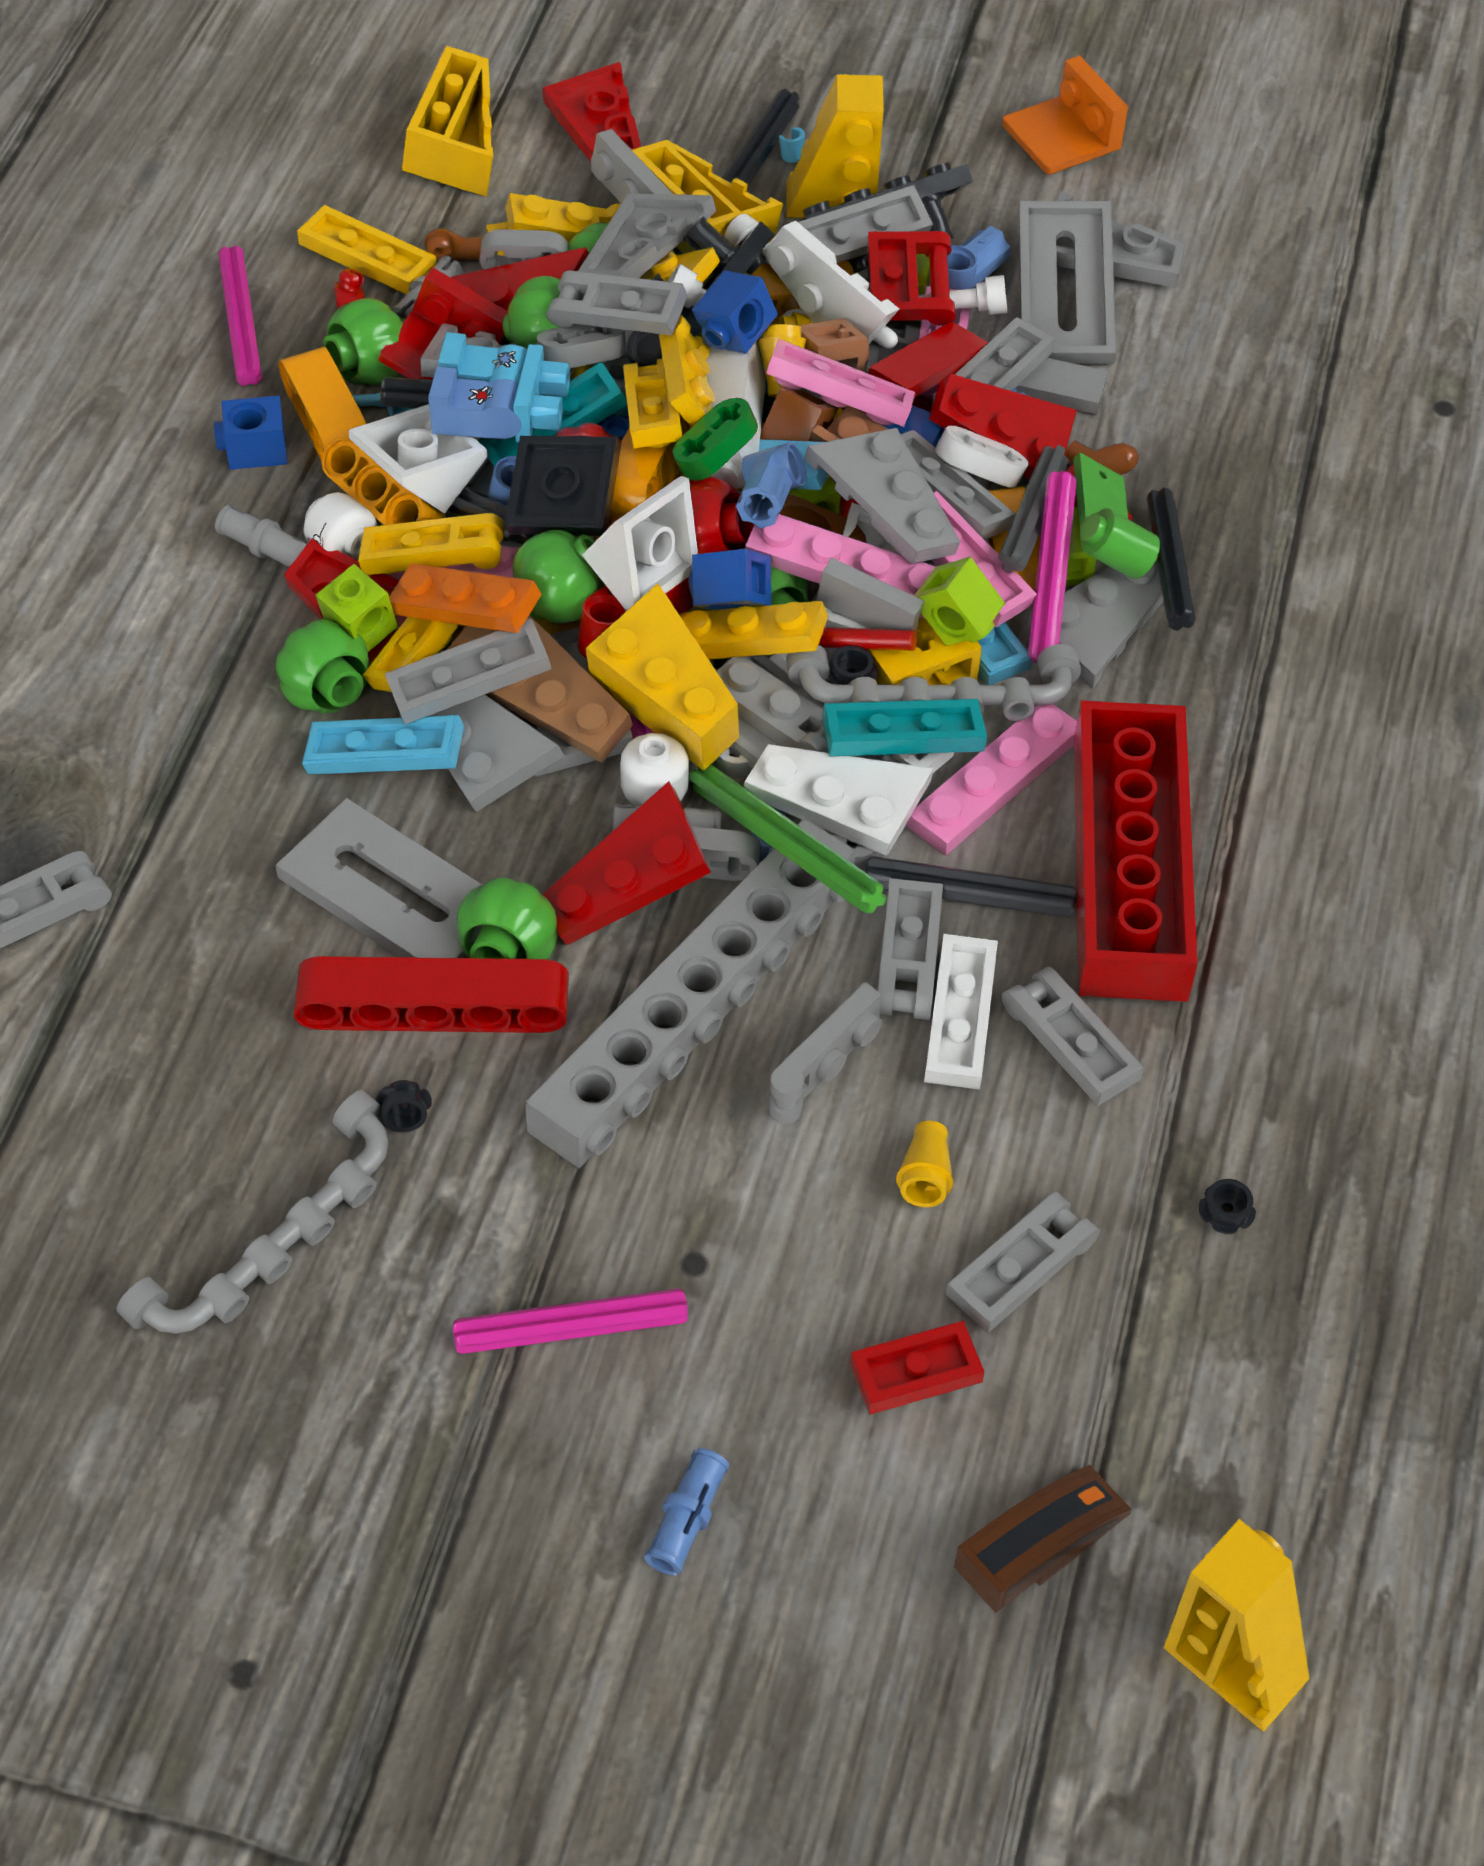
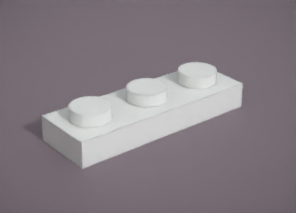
M950 934L943 935L924 1082L980 1090L998 941Z

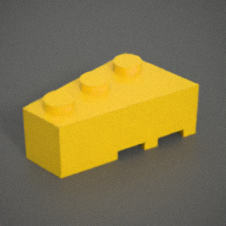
M446 45L407 127L402 171L487 197L493 161L488 58Z
M836 75L816 117L815 128L809 140L805 141L801 149V157L794 172H790L786 181V217L803 218L804 209L824 201H829L830 207L844 204L843 198L846 195L861 189L869 188L871 195L878 193L884 114L883 75Z
M669 140L632 150L673 194L713 195L716 212L706 221L722 236H725L729 224L741 214H748L756 221H761L774 233L769 242L776 236L783 203L770 197L766 203L746 192L747 183L738 178H735L730 183L713 174V165ZM684 240L676 246L683 254L696 251Z
M658 583L586 647L589 674L627 712L654 733L665 734L679 741L684 746L689 760L703 771L739 738L737 702Z
M1238 1519L1191 1571L1163 1648L1263 1732L1307 1683L1310 1677L1292 1561L1284 1555L1281 1546L1273 1537L1262 1530H1253L1242 1520Z

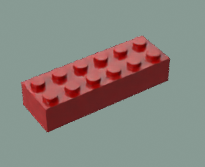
M1081 700L1074 736L1078 996L1188 1002L1198 962L1186 706Z

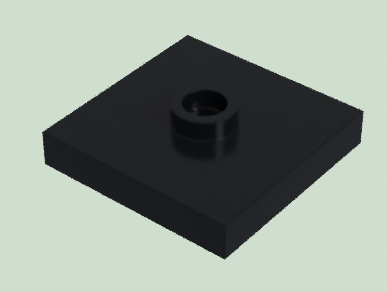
M520 436L504 525L508 533L537 535L549 530H564L576 536L583 534L587 536H601L608 529L621 450L618 438Z

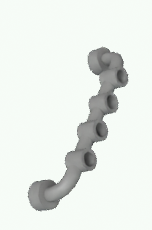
M1066 644L1049 646L1039 654L1037 663L1041 680L1045 683L1044 685H1029V682L1021 677L1009 678L1002 682L1001 685H979L978 681L971 677L958 678L950 685H929L921 677L907 678L899 685H878L870 677H859L852 680L848 685H837L824 681L829 675L827 653L820 645H818L816 651L788 653L786 656L788 676L791 682L802 686L814 699L823 703L978 699L981 713L984 711V706H1002L1005 717L1012 721H1021L1030 717L1034 712V706L1053 704L1064 698L1071 688V683L1075 682L1081 674L1077 651L1072 646Z
M358 1090L339 1106L333 1116L332 1124L350 1140H354L362 1135L366 1143L364 1150L354 1160L348 1159L342 1162L332 1172L327 1184L311 1198L307 1196L299 1200L288 1212L285 1221L269 1235L264 1234L255 1239L245 1250L242 1259L229 1271L212 1277L204 1285L198 1298L189 1306L179 1310L166 1308L165 1305L169 1298L168 1293L151 1277H145L132 1285L122 1296L117 1305V1313L134 1329H140L148 1324L160 1332L171 1334L193 1331L206 1323L214 1315L224 1323L234 1320L249 1302V1296L243 1291L249 1283L257 1276H260L267 1284L276 1282L285 1274L292 1263V1257L285 1252L301 1237L311 1246L318 1244L329 1234L334 1226L335 1219L328 1214L334 1207L344 1200L352 1208H357L374 1192L377 1183L370 1175L377 1170L385 1159L389 1144L386 1129L378 1120L381 1105L364 1090Z

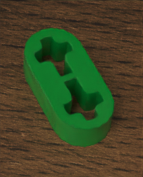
M730 398L718 403L674 445L673 456L684 477L696 481L712 476L757 433L758 424L749 403L741 398Z

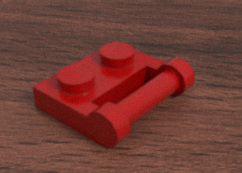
M942 231L868 232L869 292L882 302L888 299L899 308L890 321L928 320L934 325L942 326L955 320V302L950 299L947 256L951 254L952 248L951 237L948 233ZM916 254H924L929 258L931 297H919Z

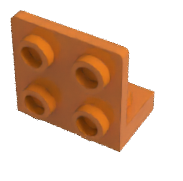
M1079 55L1065 60L1059 97L1003 116L1002 126L1044 173L1050 175L1121 149L1128 106Z

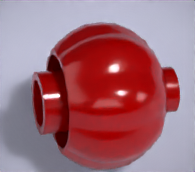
M714 476L703 480H690L698 554L729 551L725 544H739L733 550L745 549L755 524L743 521L736 508L741 492L725 480Z

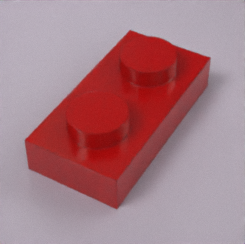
M964 1320L853 1351L850 1356V1365L869 1415L982 1383L985 1372Z

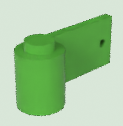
M1079 452L1073 460L1077 481L1076 494L1082 550L1084 553L1127 577L1139 579L1151 569L1157 559L1160 550L1159 538L1157 535L1128 519L1124 477Z

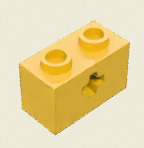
M919 618L917 625V644L914 651L866 649L872 655L873 663L877 667L878 673L875 681L878 685H899L903 680L910 677H921L929 685H950L954 680L961 677H971L978 680L982 650L978 641L970 643L967 640L946 646L927 620Z

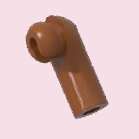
M438 228L428 233L425 238V247L427 252L436 256V260L443 256L451 257L450 262L454 260H479L483 237H462L446 228Z
M1075 440L1068 446L1065 453L1070 465L1074 464L1073 458L1081 452L1119 475L1130 472L1135 468L1139 459L1136 449L1126 443H1117L1093 450Z

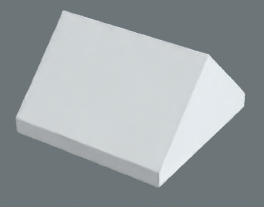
M429 404L349 429V439L404 488L444 514L487 458V449L473 437L432 434Z
M680 476L622 516L582 554L625 610H629L657 583L666 594L688 578L692 571V555L698 554L689 478Z

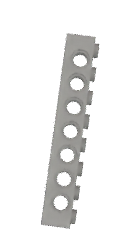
M805 818L798 824V826L855 865L856 850ZM774 848L525 1102L527 1132L579 1169L593 1154L598 1156L604 1153L613 1142L617 1129L628 1117H637L645 1110L652 1098L653 1091L666 1078L668 1080L674 1079L684 1068L688 1055L700 1042L708 1043L719 1031L723 1018L735 1005L737 1007L745 1005L755 992L757 982L769 970L772 972L777 971L784 964L789 956L791 947L802 935L808 937L813 934L820 925L824 912L835 901L841 903L845 899ZM693 990H705V992H695ZM668 1025V1026H672V1027H671V1028H665V1029H664V1028H659L658 1026ZM631 1061L636 1062L638 1064L623 1065L621 1063ZM592 1098L603 1100L598 1103L585 1102V1100Z

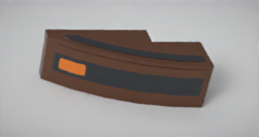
M1088 1465L1062 1477L1024 1499L959 1545L954 1568L989 1607L997 1613L1034 1582L1041 1586L1130 1515L1132 1509Z

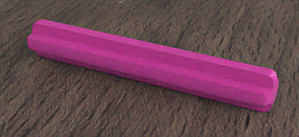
M237 245L231 248L224 246L220 249L218 255L236 381L244 387L248 384L257 385L262 379L243 249Z
M1067 471L1051 472L1046 482L1035 583L1037 595L1033 601L1028 657L1034 663H1037L1038 656L1044 649L1060 642L1077 482L1076 478Z
M677 1288L457 1318L453 1321L454 1343L457 1352L465 1354L682 1324L687 1321L688 1306L684 1291Z

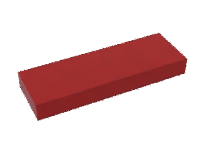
M951 321L870 366L868 374L914 391L915 398L939 384L950 373L955 375L989 342Z

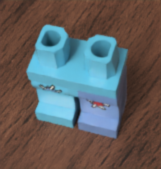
M446 332L428 397L432 434L507 439L516 436V442H519L520 436H533L534 429L559 431L563 412L562 397L555 396H568L570 387L569 363L544 361L543 345L529 344L528 349L518 345H505L500 348L467 345L466 334Z

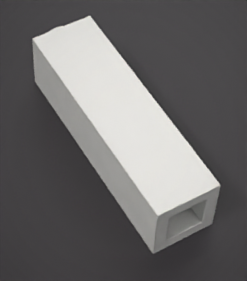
M757 341L746 354L710 347V355L706 359L710 368V373L707 374V381L715 396V401L711 403L712 408L730 398L744 399L749 403L758 424L757 433L712 475L725 480L736 489L745 486L741 465L743 457L759 452L766 376Z

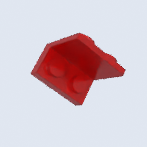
M433 267L424 278L412 311L402 323L398 342L385 345L378 360L406 378L433 380L432 377H421V357L443 323L457 326L458 333L466 334L468 338L475 337V334L479 331L495 334V340L498 344L503 345L506 339L503 330V320L508 311Z

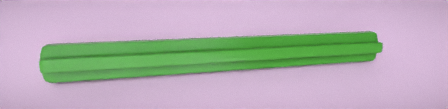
M712 764L704 771L700 768L698 770H691L689 780L693 782L692 787L694 791L864 913H873L877 906L885 904L887 897L882 893L883 885Z

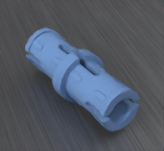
M704 1448L693 1450L689 1465L676 1492L667 1495L662 1506L665 1516L650 1548L644 1555L645 1561L657 1571L672 1576L680 1575L698 1531L708 1527L712 1518V1512L709 1507L724 1475L729 1470L728 1461L718 1453Z

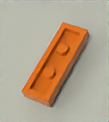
M410 563L389 596L395 615L518 634L542 594L534 580Z

